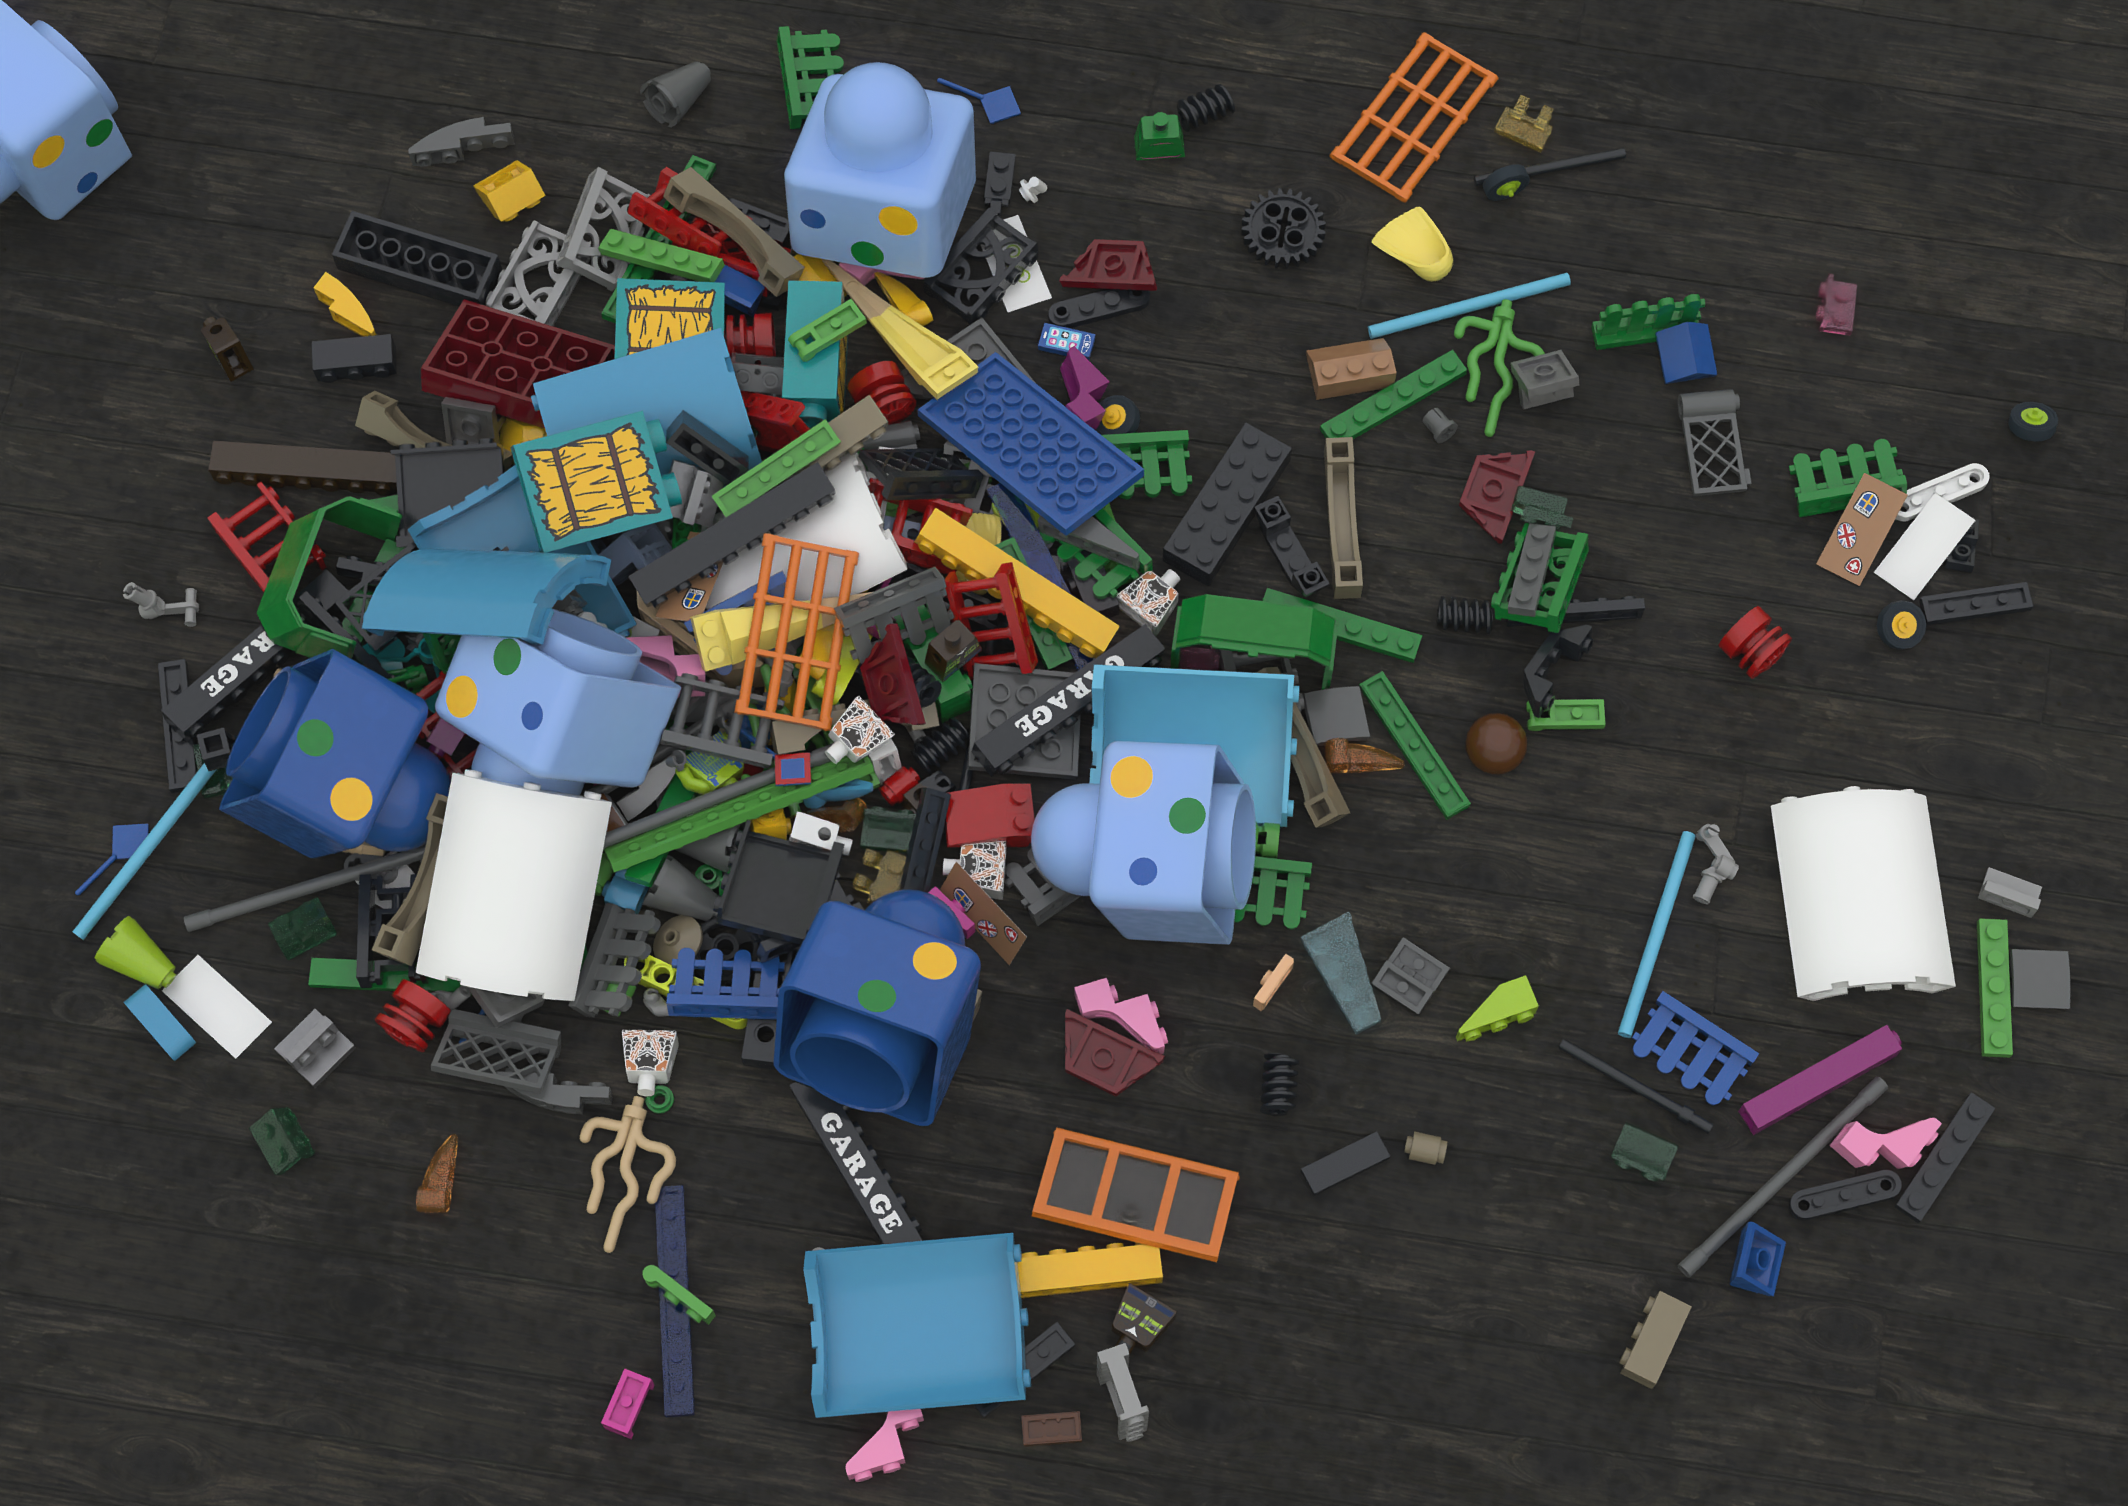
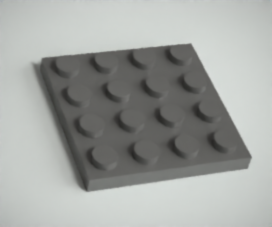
M974 663L967 770L986 771L971 752L976 741L1074 673L1034 669L1032 673L1022 674L1020 667ZM1080 715L1077 717L1078 721L1066 730L1062 727L1055 732L1057 735L1045 745L1041 742L1035 746V751L1029 757L1023 760L1019 757L1012 762L1014 764L1013 767L1006 773L1076 780L1078 776Z

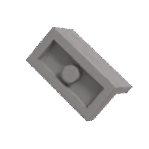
M1989 867L1978 898L2032 918L2041 902V899L2038 898L2042 887Z

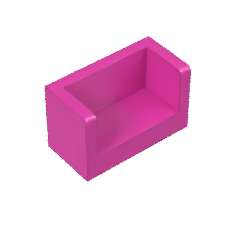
M624 1369L601 1422L606 1430L632 1439L634 1435L632 1428L649 1389L653 1390L655 1386L652 1379Z

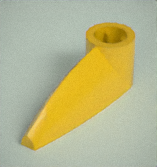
M874 273L875 279L893 307L922 326L933 321L927 304L920 300L908 287L884 273Z

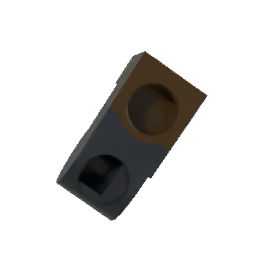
M939 770L903 795L902 807L915 820L922 787L948 793L954 792L956 786L942 770Z

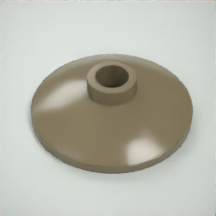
M682 915L673 917L665 922L654 939L653 951L655 958L672 965V959H678V953L683 948H691L696 956L703 940L700 924L694 918Z

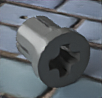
M1439 408L1430 410L1422 421L1434 434L1433 438L1437 443L1447 441L1458 428V425L1453 420H1449Z

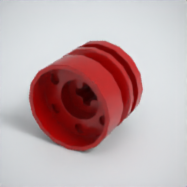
M772 313L754 314L753 326L747 325L746 317L742 314L740 315V327H736L734 315H727L724 339L730 358H732V352L776 357ZM756 360V365H761V361Z
M882 361L864 368L847 385L848 392L855 404L870 395L887 419L888 425L901 422L916 407V400L911 394L910 388L904 384V377L898 365L893 361Z
M1760 606L1753 608L1726 633L1718 645L1731 659L1739 656L1741 653L1744 654L1739 667L1745 669L1752 664L1747 671V675L1751 679L1770 669L1782 657L1785 649L1792 641V638L1787 633L1778 638L1782 632L1780 626L1773 628L1769 632L1766 630L1772 618Z
M403 979L392 993V997L399 1004V1007L385 1004L383 1009L389 1016L379 1013L374 1020L391 1038L400 1044L420 1052H425L428 1045L421 1037L430 1041L435 1037L426 1026L430 1024L438 1028L442 1027L449 1017L451 1010L425 989Z

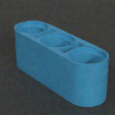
M146 984L123 1002L174 1061L196 1044V1041Z

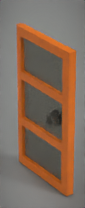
M1056 1127V1130L1053 1132L1054 1137L1033 1207L1032 1217L1217 1262L1236 1183L1239 1180V1172Z

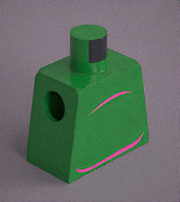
M1158 112L1154 116H1144L1140 119L1134 135L1136 160L1185 157L1183 131L1178 115H1167L1163 112Z

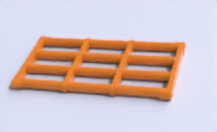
M1423 32L1416 40L1415 47L1396 72L1391 73L1389 81L1367 110L1362 111L1361 118L1342 143L1336 146L1329 156L1340 165L1342 164L1393 195L1398 200L1406 203L1413 194L1412 190L1433 162L1440 158L1439 154L1460 126L1467 122L1469 114L1487 90L1492 88L1499 78L1493 72L1486 70ZM1430 46L1440 52V55L1418 84L1414 85L1404 79V76L1426 47ZM1450 58L1462 67L1440 96L1436 98L1425 90ZM1470 71L1482 77L1483 80L1460 111L1446 103ZM1400 86L1410 92V94L1390 121L1386 122L1376 116V113L1395 88ZM1420 98L1430 104L1431 108L1409 136L1397 127ZM1441 111L1453 118V120L1433 147L1429 148L1418 140ZM1372 123L1382 129V131L1359 162L1356 163L1344 156L1366 126ZM1393 136L1404 144L1382 173L1377 176L1366 168L1389 137ZM1413 148L1425 155V157L1403 187L1399 189L1390 184L1388 180Z
M769 533L763 534L762 547L764 548L757 591L753 595L755 603L748 646L744 650L746 658L739 700H736L734 713L831 731L833 720L831 712L837 674L841 670L839 662L844 633L842 630L843 626L838 620L834 608L821 605L829 555L843 557L845 561L837 607L849 602L854 568L857 566L859 553L788 539ZM775 544L791 547L783 598L767 595ZM802 549L818 552L810 603L794 600ZM766 602L782 605L775 652L758 649ZM793 607L809 610L802 657L785 654ZM820 613L836 616L828 662L812 659ZM757 656L773 659L765 711L749 708ZM784 661L800 664L792 716L776 713ZM811 667L827 670L819 721L803 718Z

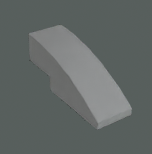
M672 753L671 755L667 756V757H673V758L675 759V761H676V756H675L673 753ZM666 758L649 768L644 782L638 788L617 801L619 808L628 821L640 814L656 800L671 781L676 768L668 767L665 763Z

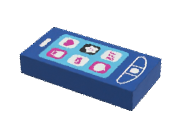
M1044 323L1038 350L1067 356L1068 350L1075 346L1090 360L1095 342V334Z

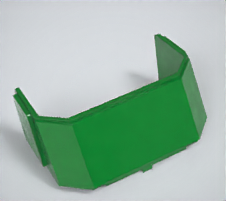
M350 496L290 523L257 610V615L273 644L294 650L296 653L309 658L330 649H335L352 659L356 647V641L304 624L292 601L322 520L324 519L385 541L386 539L395 541L402 515L398 513V510L364 498L357 499Z
M1209 594L1183 599L1182 606H1178L1170 668L1179 669L1181 648L1198 644L1211 645L1214 649L1246 652L1248 657L1255 658L1258 657V654L1294 659L1295 656L1307 657L1324 665L1321 690L1330 688L1338 626L1334 625L1335 618L1313 607Z

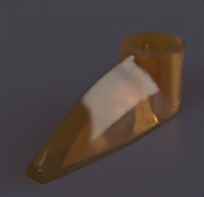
M1333 738L1324 743L1326 765L1331 773L1402 769L1404 767L1403 760L1375 747L1349 743L1344 738Z
M860 798L846 800L842 806H829L802 811V813L838 824V832L855 830L868 812L866 803ZM796 814L785 817L790 818L791 826H793Z
M452 1134L446 1139L428 1166L422 1186L417 1191L416 1207L418 1212L448 1213L450 1209L458 1136L456 1134Z

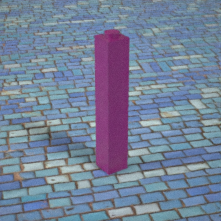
M1885 1025L1749 1100L1741 1106L1738 1112L1752 1134L1755 1135L1896 1057L1902 1050L1900 1046L1901 1040L1895 1031H1891L1888 1025Z

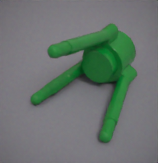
M412 665L403 669L386 671L388 674L397 676L388 680L394 683L404 681L407 690L412 688L411 692L414 694L429 684L423 665L416 667Z

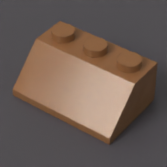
M1384 338L1306 351L1316 400L1385 389L1395 383L1397 373L1392 351Z

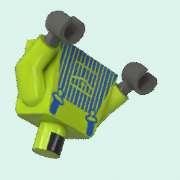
M727 713L729 719L727 725L723 717L717 718L716 723L718 727L725 729V732L719 731L713 736V741L724 743V740L728 738L733 713ZM675 750L673 754L676 756V761L673 757H667L665 761L668 767L676 768L675 773L685 789L702 795L737 782L744 769V763L693 751L686 756L682 750Z

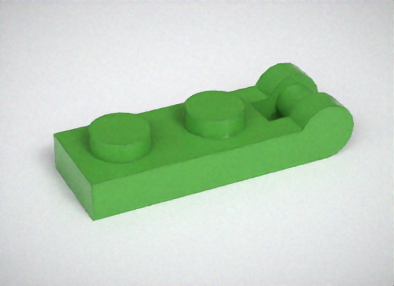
M850 299L791 334L788 341L792 347H796L799 350L798 355L802 361L807 362L816 353L867 324L866 318L854 301ZM811 337L814 341L807 345L805 340Z
M1604 699L1554 700L1552 707L1549 710L1545 709V711H1548L1549 718L1535 717L1529 701L1526 703L1527 712L1530 713V719L1527 721L1528 730L1540 731L1543 729H1604L1605 727Z
M649 1265L644 1268L642 1275L648 1286L663 1289L665 1291L663 1296L675 1306L679 1302L688 1309L685 1313L697 1323H700L701 1320L708 1325L711 1323L716 1315L710 1307L658 1267Z

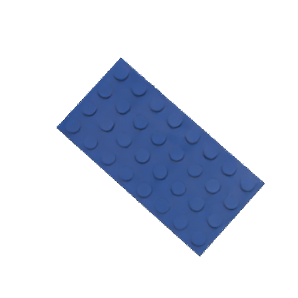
M996 352L977 365V374L939 399L933 398L918 409V417L1065 536L1144 476V468Z

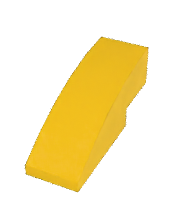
M325 272L314 286V290L318 300L330 306L329 311L333 320L361 337L375 336L376 332L370 318L358 299L339 280Z

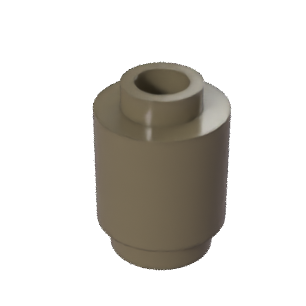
M1414 1131L1413 1137L1407 1136L1404 1153L1409 1154V1160L1436 1165V1162L1443 1164L1448 1141L1441 1140L1439 1136Z

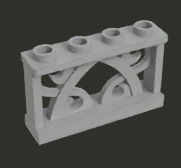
M598 167L587 178L556 265L564 269L567 267L613 291L617 287V278H622L630 262L601 255L598 249V234L589 224V220H602L611 213L618 231L642 237L645 228L642 227L643 223L628 214L627 207L629 204H625L620 208L617 203L624 198L631 200L632 194L635 192L640 193L646 198L650 194H645L608 175V171ZM602 186L616 192L618 195L613 199ZM595 204L600 205L601 210L605 206L607 209L605 210V212L601 214L597 213L595 210ZM584 234H588L591 236L593 247H590L591 241H584ZM576 256L591 258V265L577 259ZM598 257H601V263L605 268L608 267L607 261L614 263L613 273L607 274L600 270Z
M535 220L530 227H526L518 249L515 248L511 253L509 265L506 270L503 269L499 274L496 288L487 295L486 306L530 319L520 315L528 309L536 317L534 321L554 326L582 276L567 267L560 274L554 272V265L560 253L558 252V245H563L566 234L541 225ZM538 240H549L553 245L552 252L547 253V248L544 244L541 250H535L534 247ZM576 256L577 259L587 264L591 259L588 257ZM548 264L549 275L555 282L554 287L539 288L529 295L524 282V274L534 268ZM509 295L514 297L509 302L510 305H516L521 300L523 302L522 305L513 310L504 308L502 304ZM547 295L548 298L545 302H541L539 296Z
M1126 1343L1097 1352V1377L1100 1385L1106 1383L1118 1417L1119 1440L1126 1438L1127 1442L1142 1438V1432L1147 1431L1149 1410L1147 1406L1141 1407L1128 1370L1129 1351Z

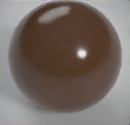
M1501 713L1487 714L1476 720L1470 727L1465 742L1466 752L1470 761L1481 771L1489 774H1504L1515 769L1524 759L1527 751V736L1521 724L1511 716Z

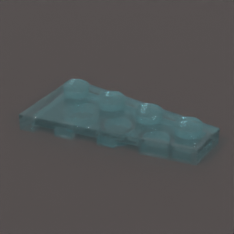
M1350 911L1301 936L1302 944L1355 1034L1379 1023L1381 1016L1368 979L1366 965L1361 955Z

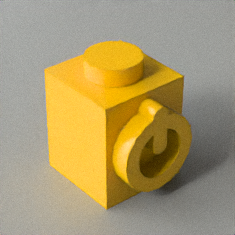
M783 808L750 820V831L784 840H787V835L792 833L790 818H785Z

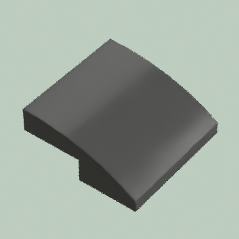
M1360 686L1331 688L1303 694L1309 731L1317 746H1336L1341 741H1366L1370 737Z
M1403 937L1390 958L1386 960L1372 984L1417 1014H1420L1451 968Z
M2011 949L2009 972L2012 978L2011 1006L2070 1009L2068 951Z

